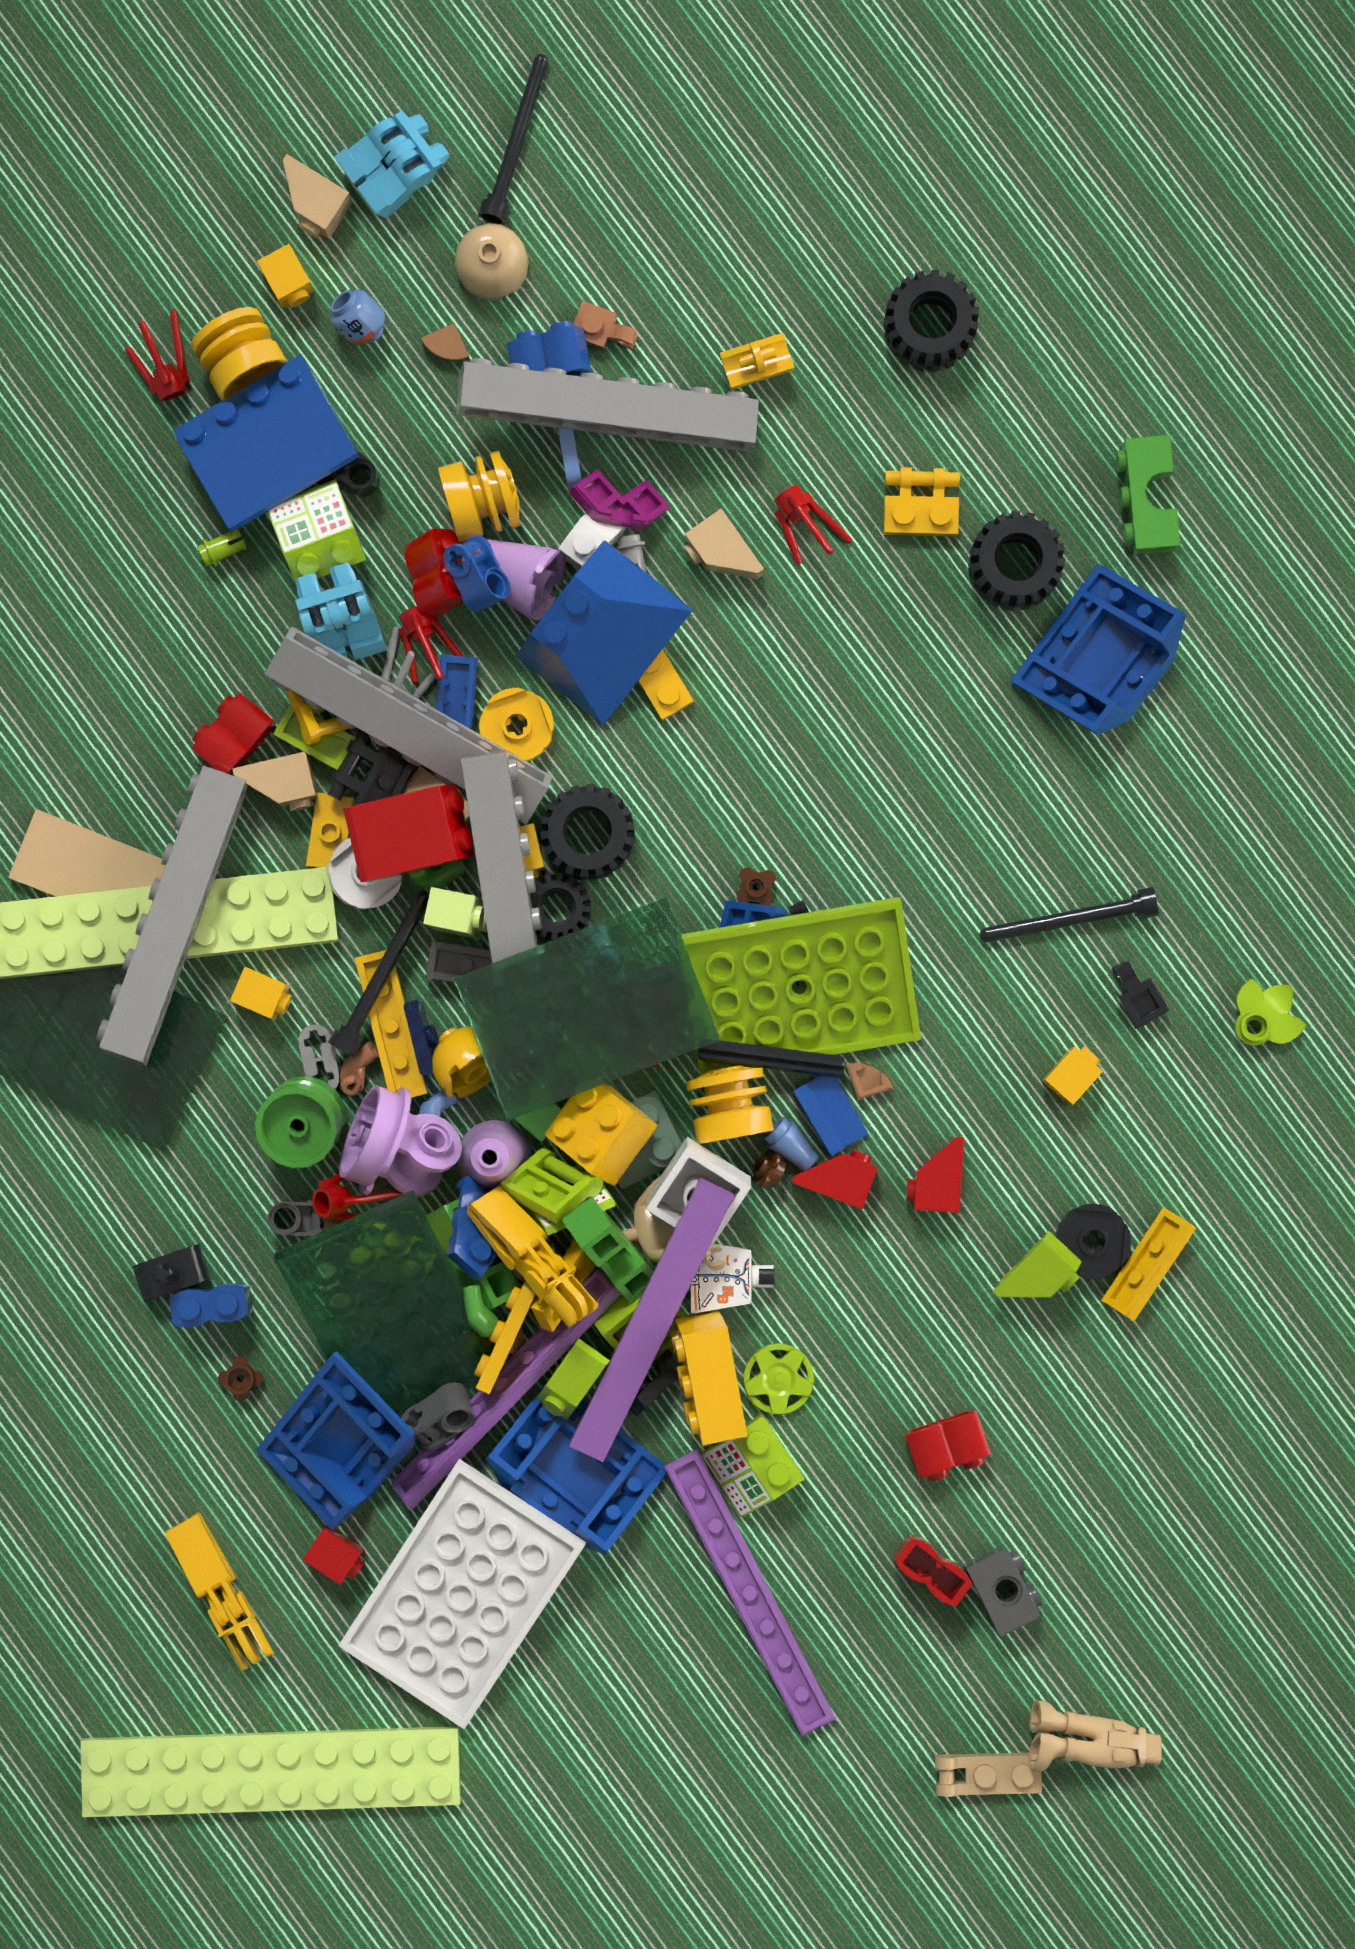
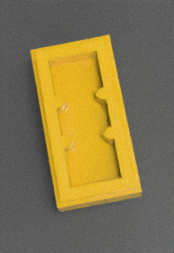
M317 792L306 861L307 867H327L336 847L349 838L343 808L350 807L354 798L343 796L342 800L338 801L325 793Z

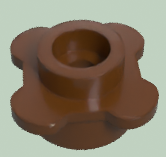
M749 867L742 869L739 874L742 880L741 890L736 895L738 901L769 906L773 901L771 887L776 881L775 874L770 870L762 873L754 872ZM759 884L760 889L757 891L753 890V885Z
M771 1149L765 1155H761L753 1166L752 1181L758 1183V1186L761 1188L766 1186L770 1188L775 1187L781 1180L786 1168L785 1161L781 1160L778 1154L774 1155L775 1152Z
M238 1356L234 1358L233 1365L227 1371L220 1372L218 1382L221 1386H226L233 1393V1398L236 1401H244L248 1398V1392L254 1386L262 1384L263 1375L260 1371H254L248 1365L246 1357ZM239 1375L244 1377L243 1382H238L237 1377Z

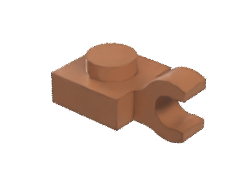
M582 301L573 325L584 329L587 345L605 351L608 341L633 350L638 337L636 334L637 330L625 325L615 324L618 318L617 313Z

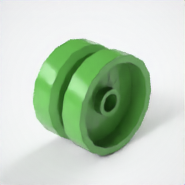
M310 1076L292 1077L279 1084L259 1108L255 1121L257 1141L264 1153L277 1164L290 1168L310 1167L323 1160L341 1137L346 1122L344 1103L337 1091L324 1080Z

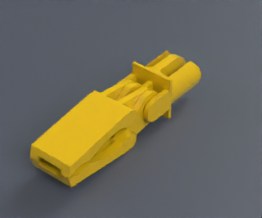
M500 1186L467 1207V1215L510 1270L516 1269L540 1298L538 1304L540 1305L546 1301L568 1328L598 1308V1303L574 1276L577 1268L575 1266L570 1268L558 1254L554 1253L546 1242L547 1235L545 1231Z
M198 1512L175 1527L166 1530L165 1535L195 1594L199 1599L207 1597L211 1607L208 1609V1614L219 1633L218 1637H223L241 1672L248 1669L249 1666L233 1634H235L244 1653L252 1664L255 1665L262 1660L259 1649L246 1626L251 1630L263 1654L266 1657L273 1655L274 1652L256 1620L258 1615L254 1613L243 1592L237 1593L231 1584L236 1579V1576L203 1516ZM219 1588L221 1589L222 1594L224 1596V1601L219 1595V1593L216 1591ZM246 1614L248 1618L240 1622L239 1617ZM232 1622L233 1626L226 1630L224 1627L227 1625L226 1623Z

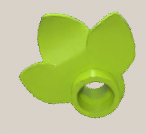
M1250 979L1241 987L1236 999L1240 1015L1235 1022V1032L1240 1041L1250 1046H1258L1266 1041L1284 1044L1292 1041L1303 1032L1306 1024L1301 1019L1288 1014L1293 1001V987L1291 985H1275L1263 991L1253 979ZM1251 1020L1256 1021L1260 1026L1259 1032L1255 1035L1247 1030V1024Z

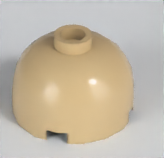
M487 223L476 226L463 236L457 246L455 267L458 278L467 292L479 299L500 300L502 297L520 289L527 277L529 261L525 245L514 231L503 225Z

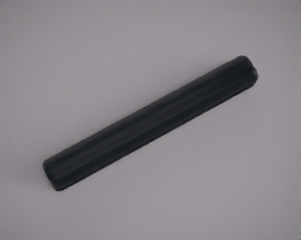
M705 1038L700 1039L697 1049L699 1060L725 1064L762 1067L765 1069L835 1078L842 1077L845 1068L844 1058L831 1054Z

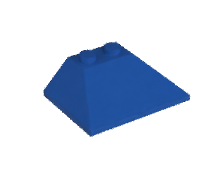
M604 540L573 576L535 626L516 657L601 725H604L693 609Z
M1097 564L1010 682L1092 733L1099 735L1130 721L1174 662L1186 615L1181 610L1104 566Z
M336 1351L329 1357L256 1450L333 1531L379 1489L415 1445V1433Z
M541 1389L486 1460L503 1488L586 1542L584 1548L606 1554L667 1473L664 1467L665 1464L621 1429H619L604 1462L569 1447L570 1440L589 1403L582 1399L566 1420L562 1416L551 1414L544 1408L543 1403L537 1399V1396L542 1391Z

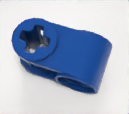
M471 536L464 544H452L445 549L443 555L445 567L459 589L463 602L471 611L482 612L509 595L510 582L502 571L490 543L483 536ZM481 549V552L472 555V551ZM464 557L465 561L459 564L455 563L456 560Z

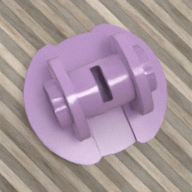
M378 1085L373 1086L361 1102L351 1123L341 1154L339 1173L342 1178L358 1183L359 1190L363 1194L369 1195L371 1193L375 1180L380 1176L386 1178L394 1188L410 1196L427 1195L438 1186L443 1172L452 1168L461 1156V1139L455 1128L448 1121L434 1114L414 1115L409 1113L411 1094L407 1088L400 1087L396 1093Z

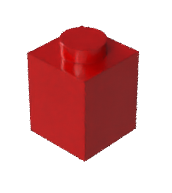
M326 1525L305 1555L303 1561L341 1585L346 1577L352 1581L365 1563L364 1560L359 1558L365 1549L337 1530L332 1531Z

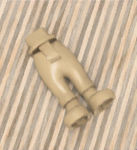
M1036 1700L1032 1705L1029 1721L1030 1731L1037 1733L1032 1740L1029 1750V1768L1033 1771L1046 1770L1052 1760L1061 1757L1064 1761L1074 1760L1101 1768H1126L1133 1766L1142 1768L1145 1763L1159 1765L1161 1762V1735L1146 1733L1144 1727L1137 1729L1123 1721L1076 1714L1069 1711L1062 1714L1046 1701ZM1061 1732L1065 1735H1078L1088 1737L1092 1741L1076 1740L1069 1737L1060 1738L1048 1733Z

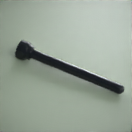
M538 54L534 58L493 192L489 193L487 198L482 200L478 211V216L490 223L505 225L510 212L508 207L509 200L506 199L547 69L548 58L544 54Z
M1149 887L1139 889L1137 891L1138 894L1131 895V899L986 927L980 931L979 936L983 942H992L1134 913L1135 917L1142 915L1143 919L1159 916L1158 904L1154 888Z
M427 891L417 893L346 1026L341 1025L339 1031L334 1030L328 1041L329 1044L353 1057L361 1045L358 1042L361 1037L359 1031L427 908L429 899Z

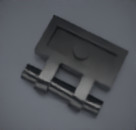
M360 730L355 741L350 740L346 751L349 753L340 771L335 770L331 781L334 783L327 795L341 801L347 789L355 792L356 795L350 807L400 795L414 765L406 761L402 757L401 752L390 746H380L377 752L368 747L371 742L369 734ZM363 759L371 763L361 782L353 776Z

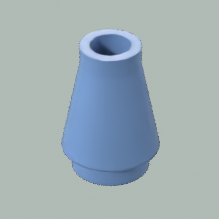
M785 1117L780 1118L773 1124L774 1131L766 1132L763 1136L768 1142L767 1147L796 1165L801 1171L809 1169L819 1156L813 1151L793 1120L789 1122Z

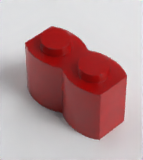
M432 528L405 547L406 565L414 579L413 596L417 608L422 615H444L463 603L461 593L451 574L446 569L443 558L445 549L448 546L456 543L460 544L453 529ZM462 558L459 559V560H456L455 563H456V564L461 563V562H462Z
M240 692L235 697L231 695L226 697L216 710L219 714L216 721L210 726L205 723L192 738V741L195 742L192 750L215 770L233 776L232 768L243 766L251 754L277 725L272 718Z
M975 1408L904 1432L919 1478L927 1477L929 1482L949 1476V1469L963 1464L965 1470L978 1467L986 1463L984 1457L991 1454Z
M908 1534L893 1554L898 1567L906 1576L917 1582L926 1583L930 1592L943 1603L957 1606L972 1586L970 1578L957 1563L948 1558L939 1557L933 1546L919 1536Z

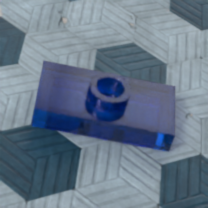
M414 1000L406 1002L403 1007L420 1075H434L432 1058L435 1051L434 1047L439 1044L434 1024L428 1025L423 1001Z

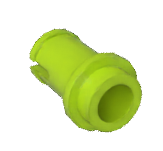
M238 529L232 533L229 531L208 542L206 539L202 540L203 544L197 546V549L206 567L212 564L214 567H217L218 561L247 549L244 540L228 545L229 542L241 537Z

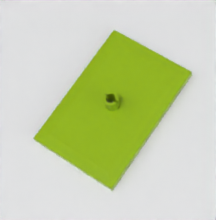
M900 897L677 935L696 1053L699 1041L703 1038L831 1055L921 1040ZM801 980L799 982L800 986H796V981ZM698 1059L700 1075L708 1071L741 1066Z

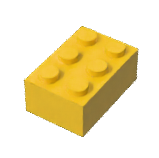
M716 1309L674 1318L676 1330L670 1331V1338L677 1360L683 1364V1366H678L676 1369L679 1385L683 1389L685 1399L689 1398V1402L683 1403V1408L691 1434H698L702 1445L747 1437L728 1327L721 1313Z

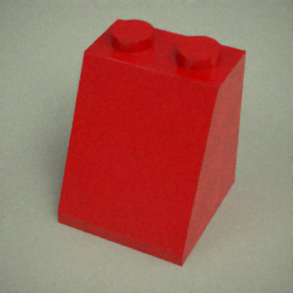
M457 784L438 785L343 808L360 882L399 877L474 857L472 851L473 837L466 826L463 813L464 799L458 791Z

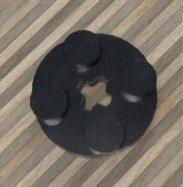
M1083 1204L1068 1211L1059 1222L1055 1232V1237L1082 1261L1076 1272L1080 1277L1088 1279L1104 1278L1122 1266L1130 1253V1230L1122 1217L1112 1208L1105 1205ZM1090 1230L1097 1231V1237L1103 1238L1102 1246H1096L1095 1252H1089L1088 1245L1082 1243L1083 1236H1089Z

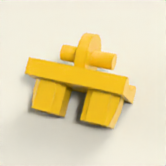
M784 333L720 352V358L731 390L795 369Z

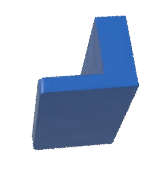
M819 1076L793 1091L795 1098L830 1156L867 1135L864 1124L835 1077Z

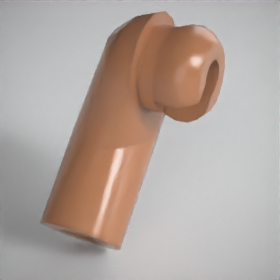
M371 1042L362 1046L354 1057L350 1056L342 1063L340 1087L347 1096H355L361 1092L365 1082L366 1067L379 1057L378 1049Z

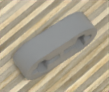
M321 1025L307 1026L301 1031L299 1036V1049L305 1076H318L320 1072L318 1062L323 1061L325 1071L334 1075V1079L329 1080L328 1084L336 1090L340 1085L341 1072L336 1048L328 1043L332 1034L326 1027ZM317 1031L319 1036L326 1037V1043L320 1045L322 1057L317 1058L314 1047L306 1045V1040L312 1038L311 1032Z

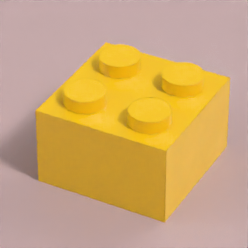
M587 1073L544 1135L591 1175L600 1177L603 1181L615 1186L658 1127V1124L613 1087Z

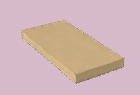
M36 809L8 878L53 896H65L152 886L155 878H162L166 866L161 864L162 858Z

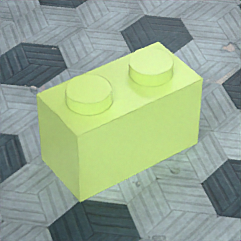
M431 887L423 924L440 932L480 940L482 932H487L483 900L473 895Z

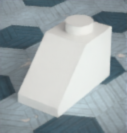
M586 513L580 518L558 550L565 555V561L579 570L604 540L614 546L627 527L593 521Z

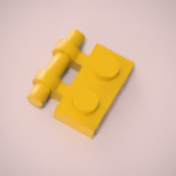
M900 467V471H885V485L899 486V496H885L883 535L957 537L959 528V497H944L945 487H959L960 472H945V468H934L933 472L912 471V468ZM911 486H933L932 497L911 496Z

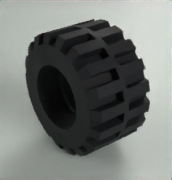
M931 270L930 275H925L924 271L915 273L913 279H910L908 276L901 282L899 288L896 287L894 289L891 299L888 301L884 318L886 342L891 343L890 350L894 356L899 354L902 357L901 362L906 366L910 362L915 364V370L923 371L924 367H930L931 372L939 371L940 366L943 365L947 369L954 365L955 360H961L973 343L979 317V309L974 305L976 298L973 292L967 293L968 285L961 280L959 283L953 281L955 275L948 272L946 277L939 276L940 270ZM920 305H938L949 313L953 322L952 329L947 335L940 338L930 339L923 337L912 328L909 321L910 313Z
M1012 511L1009 516H1005L1004 513L998 515L993 522L989 521L983 526V529L978 533L972 545L968 563V571H971L972 574L970 580L973 586L977 585L979 588L978 594L983 599L985 597L991 600L990 604L998 607L1000 604L1005 606V610L1013 611L1014 608L1018 607L1021 610L1029 609L1033 604L1038 605L1043 602L1046 596L1051 594L1062 576L1061 572L1065 565V559H1063L1065 550L1063 543L1059 544L1058 542L1060 535L1056 529L1051 531L1048 528L1049 522L1044 518L1041 522L1034 519L1036 514L1028 512L1026 516L1020 515V511ZM1009 542L1025 544L1034 552L1037 558L1038 568L1036 573L1031 578L1023 581H1015L1005 577L998 570L995 563V554L998 548Z
M587 784L585 787L576 785L565 793L564 791L559 793L557 799L553 803L550 802L547 806V812L541 822V840L549 860L563 874L570 875L581 881L582 879L596 881L598 878H607L613 875L612 873L617 869L620 870L625 864L626 859L630 857L633 843L635 842L632 815L623 800L618 795L611 793L610 789L605 787L598 788L595 787V784ZM587 811L602 815L610 827V838L607 845L601 851L590 855L576 852L570 847L566 839V828L569 821L575 815Z

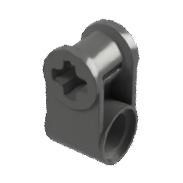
M307 1200V1202H279L272 1206L268 1213V1225L276 1234L306 1236V1238L339 1239L340 1233L336 1231V1220L324 1222V1228H322V1219L315 1213L312 1200ZM283 1207L290 1208L295 1213V1224L289 1229H283L276 1223V1213Z
M452 1382L442 1385L424 1400L409 1407L401 1419L415 1433V1438L419 1440L420 1447L427 1452H433L459 1433L468 1430L473 1425L474 1413L466 1387L460 1383Z

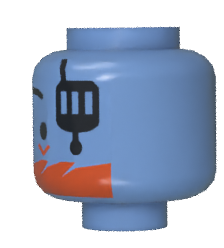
M345 290L332 302L330 322L348 343L352 345L371 344L382 335L385 313L367 292L363 290Z

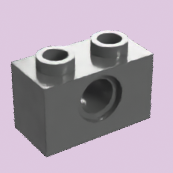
M1003 1544L963 1564L1000 1637L1041 1617L1036 1607L1042 1605V1601L1033 1584L1026 1587L1020 1575L1021 1572L1025 1571V1567L1016 1550L1009 1552ZM1004 1579H1010L1015 1583V1591L1008 1598H1000L995 1592L996 1585Z

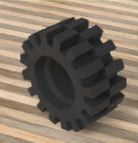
M563 873L548 874L540 880L537 879L535 881L536 893H530L532 908L539 907L542 930H536V934L548 941L564 942L567 939L577 937V934L581 931L583 932L586 928V924L591 917V901L585 887L574 877L566 876ZM555 893L566 895L572 902V912L562 922L549 920L543 912L545 900Z

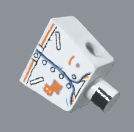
M716 1244L722 1248V1251L713 1253L709 1261L717 1262L724 1260L726 1265L723 1269L715 1271L710 1269L705 1262L701 1263L691 1283V1313L750 1304L751 1288H774V1265H751L750 1249Z

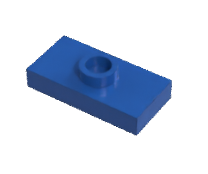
M440 655V668L444 678L438 680L436 709L473 730L478 658Z

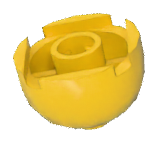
M467 1026L459 1029L451 1028L439 1038V1044L435 1048L431 1061L432 1072L448 1098H452V1093H456L459 1098H463L487 1085L494 1078L491 1071L497 1064L501 1068L504 1067L507 1061L506 1049L490 1031L476 1026Z

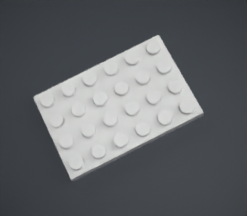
M459 1459L338 1646L465 1729L573 1565L586 1542Z

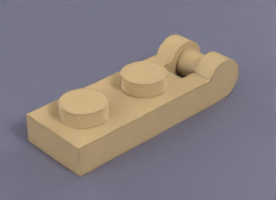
M1029 1753L950 1754L935 1756V1768L939 1769V1782L936 1783L937 1796L1042 1793L1041 1771H1033L1029 1768ZM965 1768V1781H954V1769Z

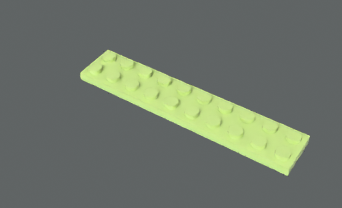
M327 867L215 879L186 959L338 942L334 895L329 884ZM151 886L1 902L0 979L123 966L128 950L130 948L135 950L140 936L135 933L139 919L143 913L148 914L153 901L148 899Z
M459 1726L83 1738L81 1740L82 1817L460 1805Z

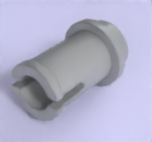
M639 534L618 538L619 545L616 546V549L646 572L642 546H645V541H641Z

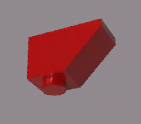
M954 1137L914 1172V1179H907L906 1201L912 1202L913 1210L959 1213L964 1137Z
M851 1150L849 1156L840 1154L794 1175L791 1183L863 1209L878 1167L870 1164L873 1157Z

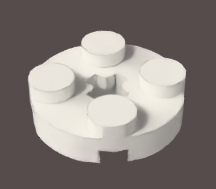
M350 838L336 847L326 868L329 884L334 894L346 905L359 910L376 908L389 902L399 891L402 882V876L360 882L356 875L358 869Z

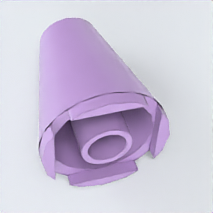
M487 539L502 571L510 582V593L503 601L527 618L540 620L556 599V597L550 595L554 584L559 586L562 584L566 567L565 555L555 548ZM481 549L472 551V555L481 552Z
M499 1120L485 1121L471 1128L461 1140L462 1152L458 1159V1167L462 1177L468 1175L486 1193H489L498 1186L501 1187L500 1183L532 1156V1151L525 1135L514 1125ZM487 1150H493L497 1154V1160L492 1165H488L484 1161V1154Z

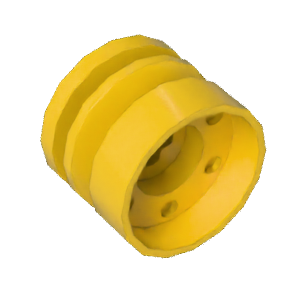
M244 307L226 312L211 320L192 339L191 348L197 358L200 359L199 362L204 371L210 372L209 380L221 401L287 363L277 342L270 340L271 332L268 326L264 324L265 321L257 308Z
M499 450L490 452L494 469L485 471L481 455L476 456L477 474L469 476L462 461L438 467L459 543L465 542L474 535L483 536L482 519L488 517L497 532L503 531L498 516L502 513L507 512L511 528L520 526L518 494L511 470L502 459Z
M735 1066L705 1072L693 1080L686 1081L687 1091L704 1089L705 1097L689 1100L690 1106L708 1108L709 1114L693 1120L698 1144L774 1131L770 1106H752L751 1098L767 1092L766 1086L749 1088L748 1080L764 1077L762 1067Z

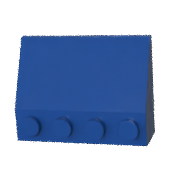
M301 354L173 430L187 459L231 533L360 457L317 377Z

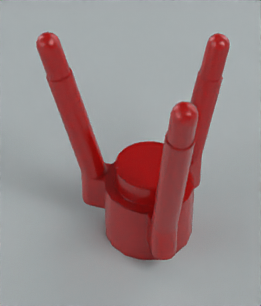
M171 310L170 317L177 369L174 368L173 364H163L151 333L144 321H140L138 325L156 366V369L152 371L154 378L131 347H126L125 349L132 363L148 384L152 396L158 395L161 402L185 394L187 392L185 384L190 382L185 367L180 325L176 310Z
M798 484L786 489L775 498L774 502L779 510L774 515L782 526L790 551L797 565L802 563V558L789 520L793 524L803 520L818 543L829 555L833 553V549L809 516L812 511L847 544L851 543L852 538L814 501L810 493H804Z
M417 606L399 615L403 627L398 629L404 643L406 656L409 651H413L411 639L414 643L421 642L436 678L442 680L444 675L429 642V638L434 635L432 629L436 631L453 656L464 655L441 626L437 615H422ZM415 657L409 669L413 684L418 683Z
M338 1173L329 1179L319 1181L320 1188L316 1189L313 1193L312 1205L315 1213L324 1222L331 1220L363 1222L365 1220L364 1215L346 1212L351 1205L394 1199L408 1195L398 1190L370 1193L369 1195L352 1196L347 1188L336 1185L345 1180Z

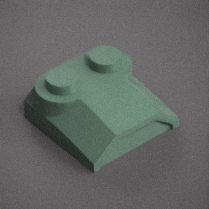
M656 1090L631 1102L658 1124V1127L619 1179L618 1184L621 1190L666 1169L682 1145Z

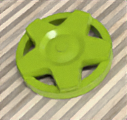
M773 1343L758 1349L748 1360L743 1376L744 1387L750 1400L761 1410L772 1414H786L795 1411L807 1401L813 1389L814 1373L809 1360L800 1350L788 1344ZM786 1350L789 1352L782 1358H776L770 1351ZM756 1361L760 1372L750 1379V1372ZM802 1362L806 1367L808 1380L798 1374ZM755 1395H767L770 1406L759 1401ZM791 1395L801 1396L795 1403L787 1406Z

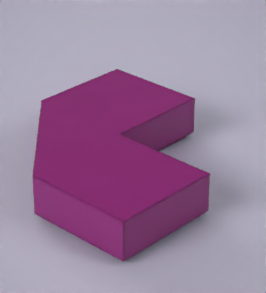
M598 469L575 484L569 491V494L593 521L641 531L666 514L670 509V505L647 480L624 496H621Z

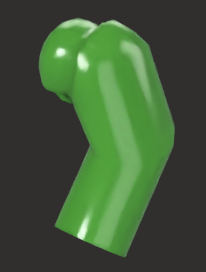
M456 861L445 864L440 868L433 867L410 873L409 876L411 882L418 887L443 889L464 874L465 870Z
M480 1285L463 1288L462 1294L469 1326L480 1336L491 1337L499 1320L484 1305Z

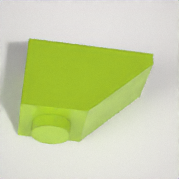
M1048 1231L998 1282L993 1293L997 1297L1049 1298L1059 1289L1065 1293L1079 1279L1080 1276L1076 1272L1082 1261Z
M578 1339L537 1396V1399L543 1403L544 1408L555 1416H562L567 1420L610 1360Z

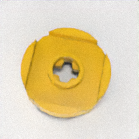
M509 688L498 692L488 701L480 718L479 729L483 737L529 762L539 757L551 744L554 720L548 704L540 696L525 689ZM517 716L520 721H527L528 725L523 728L522 735L516 736L515 732L508 733L506 727L511 724V717Z

